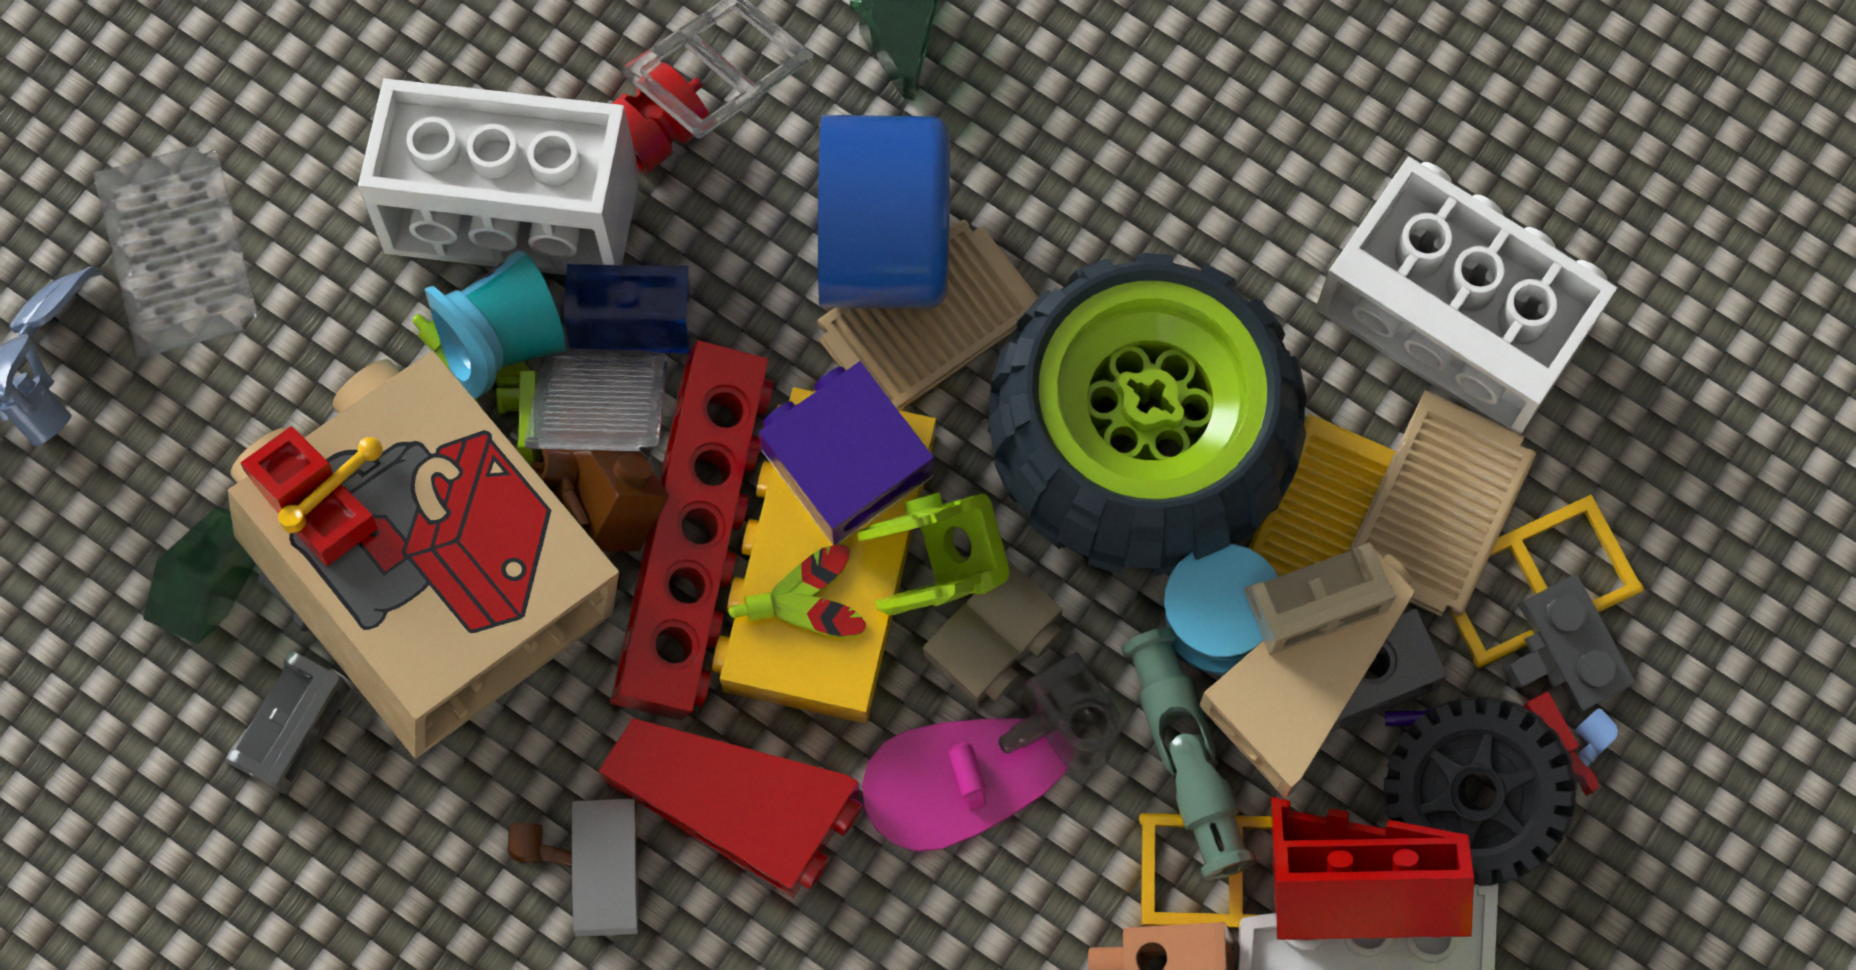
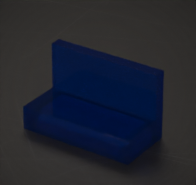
M567 264L564 323L570 351L689 353L691 346L688 326L689 266Z

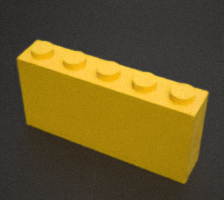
M793 387L789 402L792 401L797 405L815 392ZM898 410L932 454L936 437V418ZM764 461L762 464L756 491L757 497L765 498L760 519H749L742 544V554L750 556L745 578L735 576L729 594L727 613H729L730 607L745 604V597L768 592L771 594L774 587L810 555L823 547L832 546L773 465L768 461ZM924 484L856 532L872 524L905 514L904 502L921 497ZM913 529L863 541H858L857 534L854 532L837 544L848 547L850 551L849 559L843 572L814 596L843 604L855 610L866 623V628L861 634L846 638L826 636L785 622L776 617L775 614L774 617L749 622L748 616L735 618L730 637L720 635L712 664V671L721 673L720 683L723 692L867 724L893 615H887L878 611L874 601L899 593Z

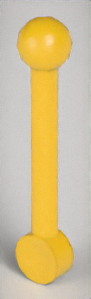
M375 437L362 439L358 444V452L298 506L288 505L282 508L278 514V520L283 531L296 533L302 530L306 524L305 516L363 463L375 461L382 455V443Z

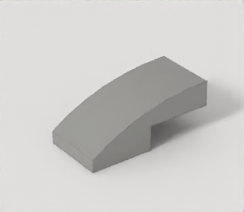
M635 799L572 801L574 936L638 934L639 877L637 872Z

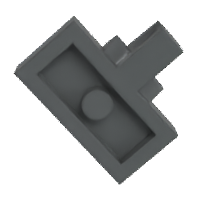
M1577 573L1518 603L1534 634L1524 639L1531 653L1501 668L1513 690L1544 676L1550 688L1562 685L1576 713L1636 683Z

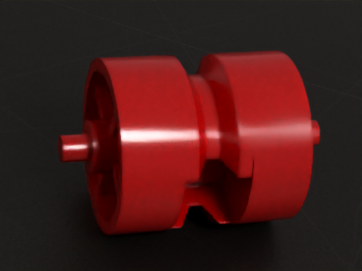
M664 62L660 63L636 83L637 95L633 97L622 94L611 103L624 105L638 169L644 175L649 174L673 154L672 142L678 141L685 144L711 123V117L705 105L696 94L703 87L701 81L695 77L691 82L687 83L674 68Z

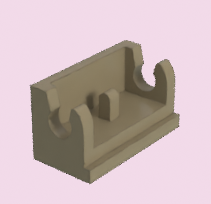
M1370 542L1351 548L1348 552L1269 581L1250 585L1244 589V594L1269 655L1384 614L1389 611L1396 598Z

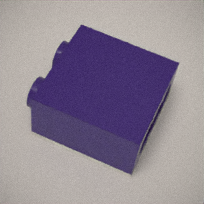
M861 361L848 370L840 366L825 374L814 385L815 393L797 405L790 401L776 408L763 421L765 427L759 431L762 452L832 545L839 544L934 477V457Z

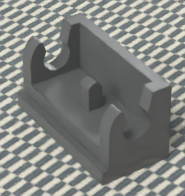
M291 650L284 660V669L236 749L231 748L225 758L229 765L286 796L290 793L351 690L340 675Z

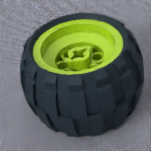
M1139 253L1135 262L1113 265L1111 259H1104L1073 272L1069 276L1068 285L1061 290L1055 288L1052 292L1049 290L1044 292L1017 321V329L1011 340L1000 351L991 381L988 432L992 439L995 467L1008 497L1021 505L1030 517L1029 525L1059 550L1062 547L1068 546L1089 557L1088 565L1122 574L1124 567L1151 568L1154 576L1172 573L1177 564L1191 552H1193L1195 560H1198L1228 547L1229 544L1240 546L1254 536L1259 525L1271 512L1277 510L1298 468L1307 434L1304 427L1307 394L1301 367L1297 357L1291 356L1290 351L1285 348L1283 343L1285 332L1278 320L1262 300L1259 301L1258 298L1250 301L1237 291L1235 278L1206 263L1203 264L1201 270L1172 263L1173 255ZM1106 396L1111 398L1116 405V408L1109 413L1097 412L1092 407L1095 402ZM1151 398L1160 402L1159 408L1152 407L1147 414L1138 409L1139 402L1146 404ZM1187 404L1193 405L1200 413L1202 419L1199 421L1187 419L1184 416L1183 406ZM1118 435H1126L1134 441L1136 447L1128 453H1120L1112 447L1110 440ZM1163 439H1172L1178 443L1181 452L1172 457L1164 456L1157 450L1156 443Z

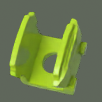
M940 492L914 498L904 502L905 514L872 524L856 532L858 541H863L921 527L935 581L875 600L877 610L887 615H896L931 605L939 606L971 593L975 595L984 594L1002 585L1009 578V565L994 510L989 497L985 494L943 503ZM957 527L963 529L971 541L972 549L968 559L962 557L954 545L953 536Z

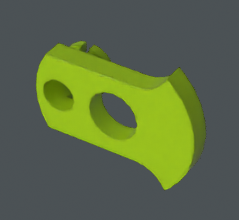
M520 371V375L505 376L504 374H498L496 383L500 388H496L499 414L519 412L517 451L530 466L533 461L541 462V439L538 435V430L541 426L542 397L537 371Z

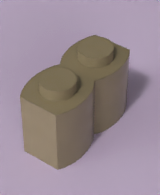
M1009 559L1007 560L1010 570L1008 580L987 593L973 594L923 647L924 657L977 706L988 696L995 702L1000 700L1020 678L1021 675L1014 669L1019 662L1030 652L1038 658L1042 656L1063 632L1057 625L1062 619L1063 609Z

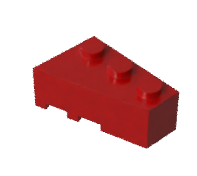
M1271 797V854L1277 940L1472 936L1474 873L1468 835L1388 820L1386 829L1349 822V812L1329 808L1327 817L1292 811L1290 800Z

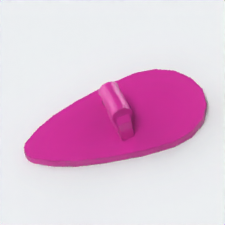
M1019 718L944 722L906 730L885 741L869 760L862 781L864 809L876 831L895 846L916 852L943 850L985 832L1042 797L1064 776L1076 759L1079 750L1078 741L1071 732L1044 722Z

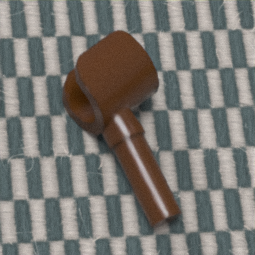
M544 448L542 453L545 462L533 461L531 464L532 469L548 487L556 488L557 494L562 499L565 508L584 530L588 529L590 523L574 486L578 472L576 457L568 452Z
M513 823L510 825L508 853L514 861L519 863L553 862L572 868L571 851L555 846L542 845V825L533 823Z

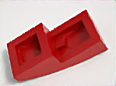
M292 426L240 462L244 472L278 514L285 506H298L333 474L329 462ZM340 484L305 516L306 524L302 530L296 532V535L327 567L378 528L373 515Z

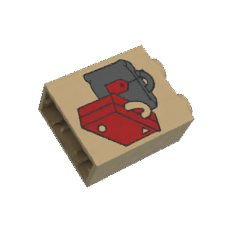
M433 350L401 372L388 359L376 361L357 372L340 388L333 399L332 406L338 415L304 437L329 462L333 473L358 452V444L362 439L375 437L383 446L382 455L377 460L366 461L341 483L373 515L378 529L326 567L296 533L283 531L278 520L277 511L254 485L240 463L288 428H280L264 435L238 457L231 469V476L237 484L228 489L234 537L415 759L612 616L619 577L617 568Z

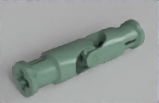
M1172 628L1154 629L1131 638L1122 645V651L1125 658L1132 659L1143 689L1139 694V699L1163 765L1172 776L1175 775V771L1177 772L1175 779L1177 789L1176 804L1185 829L1193 831L1205 864L1201 868L1203 880L1210 881L1225 878L1246 870L1256 864L1257 859L1254 851L1246 850L1235 819L1239 809L1230 784L1219 775L1214 766L1209 762L1210 757L1212 761L1215 760V744L1203 709L1199 706L1200 701L1192 678L1183 675L1175 654L1173 643L1177 640L1176 634ZM1178 718H1191L1198 723L1202 735L1180 734L1166 748L1164 741L1165 730L1169 724ZM1216 830L1219 831L1221 840L1224 845L1223 852L1221 851L1215 834Z

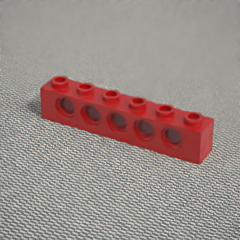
M699 340L687 355L659 479L669 494V498L645 542L610 704L680 721L693 711V706H703L710 682V671L702 669L706 646L713 648L716 646L723 621V612L714 610L719 587L728 588L736 560V553L727 551L731 530H740L748 505V495L740 493L744 471H753L760 449V438L752 435L756 414L764 415L766 413L773 388V380L764 378L768 358ZM710 404H721L727 407L733 415L734 426L724 428L714 424L709 418L707 406ZM708 461L716 465L722 476L721 484L711 486L700 481L695 473V462ZM693 518L701 521L708 529L709 542L706 544H695L689 541L683 534L682 520ZM680 576L691 581L696 589V601L690 604L677 601L670 593L669 579ZM669 635L681 643L684 651L682 662L669 663L658 655L656 650V639L658 636Z

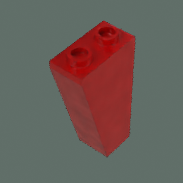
M635 718L631 719L598 770L604 783L630 799H635L638 804L793 899L802 885L809 890L814 887L830 857L822 853L835 832L842 836L847 834L863 806L862 803L855 800L859 794L858 781L848 775Z

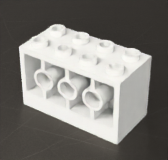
M383 78L358 188L384 254L497 267L514 251L521 250L533 260L540 272L619 281L640 173L624 105Z
M1408 156L1329 269L1315 310L1478 415L1522 434L1594 327L1618 287L1608 282L1606 274L1594 264L1584 260L1575 261L1557 250L1554 242L1543 232L1531 227L1522 228L1503 216L1502 209L1489 198L1477 194L1471 196L1452 184L1449 175L1438 166L1429 162H1422L1420 164Z

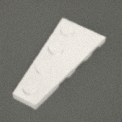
M1498 884L1491 886L1474 885L1471 937L1277 940L1275 913L1245 917L1241 919L1239 924L1236 970H1495Z

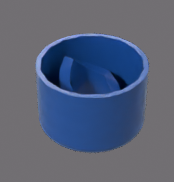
M821 115L818 176L819 307L936 308L943 303L948 292L950 221L949 128L944 121L932 116Z

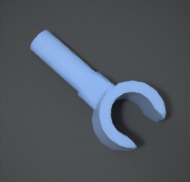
M1602 709L1594 711L1574 730L1587 743V746L1578 753L1581 761L1589 767L1591 762L1593 763L1597 756L1611 745L1617 737V725Z

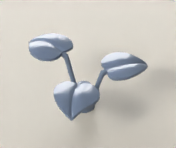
M97 265L63 276L49 283L33 295L9 325V328L14 333H18V337L0 346V418L4 422L10 419L33 446H39L55 436L65 427L72 416L49 390L55 381L43 367L34 345V336L40 326L49 322L64 308L88 278L103 275L102 270ZM27 356L35 378L31 379L27 373H22L14 378L18 367Z

